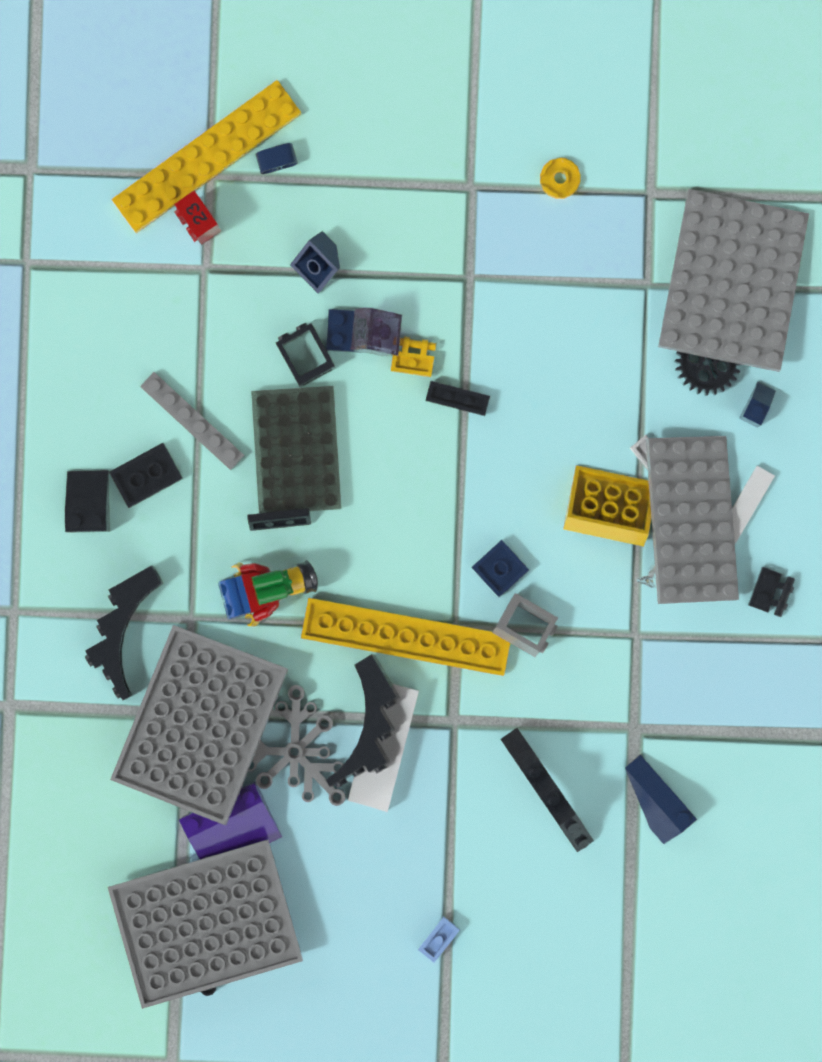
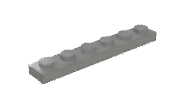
M155 372L140 386L228 469L232 470L245 456Z

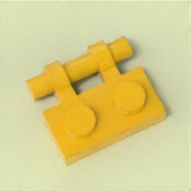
M404 336V338L396 337L395 345L403 347L402 352L393 351L391 372L431 378L434 356L426 354L427 350L435 351L436 343L428 342L429 340L427 339L420 341L410 339L407 336ZM409 347L421 349L420 354L408 353Z

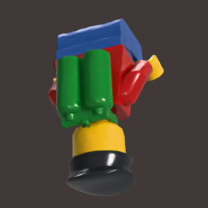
M308 560L283 571H271L269 567L257 563L243 564L238 562L231 566V568H237L239 571L233 574L234 578L217 582L222 600H225L223 604L227 619L232 620L245 616V619L252 618L251 623L247 624V626L251 627L257 626L259 621L270 617L279 607V600L287 598L288 595L316 593L318 588L316 572Z

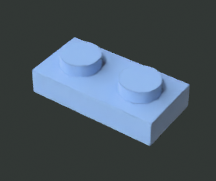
M443 916L418 950L435 963L460 929Z

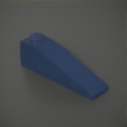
M641 754L625 767L648 826L663 844L684 832L697 820Z

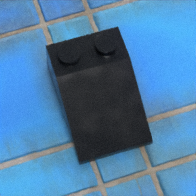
M109 470L67 471L65 532H110Z

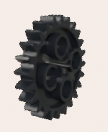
M678 351L675 353L680 357V359L674 360V363L680 364L675 371H681L682 373L677 378L685 379L682 384L683 386L688 383L690 384L689 391L697 388V395L702 390H704L705 396H708L710 390L713 395L717 394V389L723 393L725 391L724 385L728 388L732 386L729 380H737L733 374L741 372L736 368V366L741 364L706 357L707 360L711 359L712 363L710 366H705L703 363L706 361L705 357L698 356V363H692L689 360L690 354ZM718 362L726 364L727 369L725 372H720L717 369ZM711 369L717 375V379L713 377ZM700 371H705L709 377L706 382L699 379Z

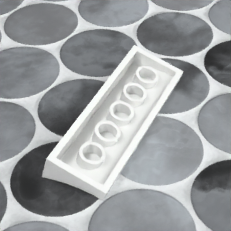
M393 684L400 696L396 700L397 704L389 709L383 708L395 730L391 732L392 736L382 742L380 739L378 740L390 762L386 764L387 768L378 774L375 771L369 773L365 767L364 773L353 778L348 797L350 802L388 812L419 693V690Z

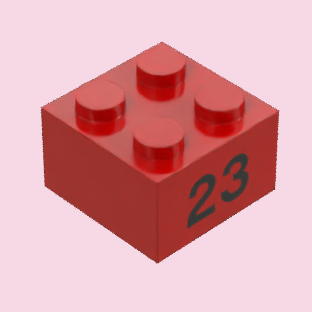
M195 190L174 204L177 209L174 213L182 225H188L186 230L194 243L198 240L202 245L221 232L217 222Z

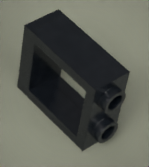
M307 323L296 327V332L290 335L287 332L278 337L279 341L276 342L280 353L300 388L336 369L312 323L309 325ZM311 332L326 362L299 376L283 346Z

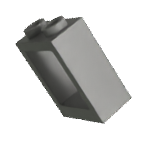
M515 593L492 633L536 657L539 652L543 654L549 644L546 642L548 636H553L558 628L555 624L558 617ZM517 606L548 623L538 644L531 642L506 627Z

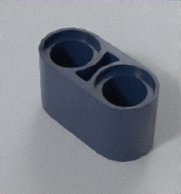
M285 143L255 153L261 174H269L298 164L292 143Z

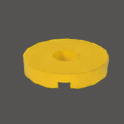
M556 158L548 161L540 173V184L543 191L555 199H565L572 196L577 191L581 182L578 166L566 158ZM558 173H562L566 177V181L562 184L557 183L554 179Z

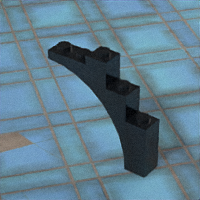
M153 565L108 590L110 602L113 606L117 605L118 608L97 620L99 625L96 627L100 635H105L106 639L85 650L87 654L85 659L89 666H94L95 669L101 666L104 667L102 672L108 681L111 679L114 685L112 690L118 699L121 698L122 701L132 696L125 679L122 664V647L126 629L141 602L151 592L164 584Z
M371 654L354 665L361 679L365 695L363 729L359 741L348 760L338 771L326 779L329 787L336 786L339 788L348 782L347 778L354 775V777H357L364 773L365 767L369 773L375 771L378 774L387 768L386 764L390 762L378 740L380 739L382 742L392 736L391 732L395 728L383 708L389 709L396 705V700L400 696L376 655Z
M516 728L502 737L500 740L576 852L586 848L594 841L519 729Z

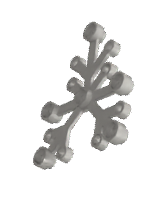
M293 685L288 690V697L292 700V712L284 701H279L275 705V710L291 723V742L286 747H267L260 740L252 760L254 768L248 771H254L257 764L267 755L284 756L268 772H261L256 777V784L259 788H269L273 783V777L289 762L290 776L288 778V785L290 787H297L300 784L298 776V763H300L305 768L303 801L311 802L314 799V792L312 791L314 778L329 794V801L332 805H342L345 801L344 791L329 787L326 778L319 771L335 773V764H341L342 766L343 763L341 761L334 763H311L305 757L314 756L322 759L329 757L330 749L327 746L320 748L305 747L321 732L329 731L333 726V720L328 715L320 716L316 721V726L299 741L300 723L309 715L314 714L317 706L314 702H308L300 712V700L304 698L305 691L300 685ZM298 689L300 696H293V690ZM280 703L285 705L284 711L278 710ZM309 704L314 705L315 709L313 712L307 710ZM323 719L328 720L329 725L327 727L321 725ZM297 748L299 751L298 755H292L291 749ZM326 749L328 751L327 756H322L320 750ZM266 776L269 780L268 783L263 784L261 777ZM296 777L298 783L293 785L290 783V779ZM306 792L312 794L310 800L305 799L304 794ZM339 793L341 799L337 801L333 798V795Z

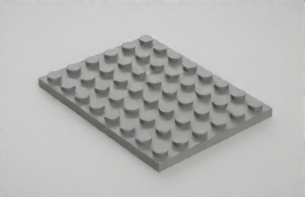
M688 189L658 347L780 372L809 213Z
M173 625L110 780L227 826L289 669Z
M269 839L107 887L142 1009L303 961Z

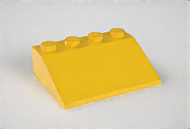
M576 465L563 530L644 547L649 535L651 522L649 481Z

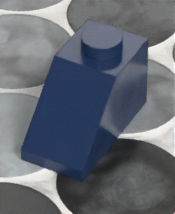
M757 382L739 419L757 428L760 427L771 407L776 390Z

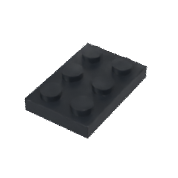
M164 443L155 446L109 472L128 508L183 480Z

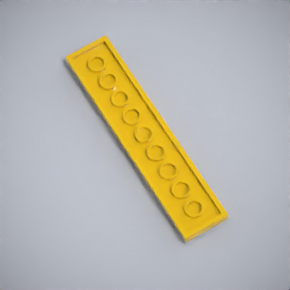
M276 80L111 200L137 234L173 208L177 201L202 187L302 113L279 81Z
M308 598L301 639L500 676L505 674L510 647L509 642L491 631Z

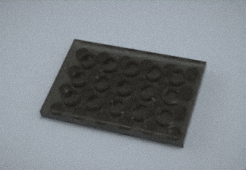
M334 386L251 391L259 513L309 508V511L342 509Z

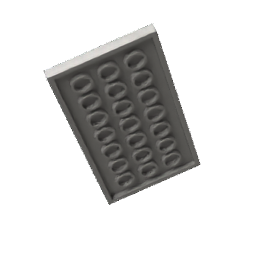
M704 436L646 439L658 604L739 600L727 437Z

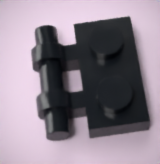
M761 567L748 606L767 613L770 606L776 607L774 615L782 617L784 610H787L789 595L793 593L795 578L787 576L786 582L782 583L779 582L782 576L781 573ZM777 588L782 590L779 601L773 599Z

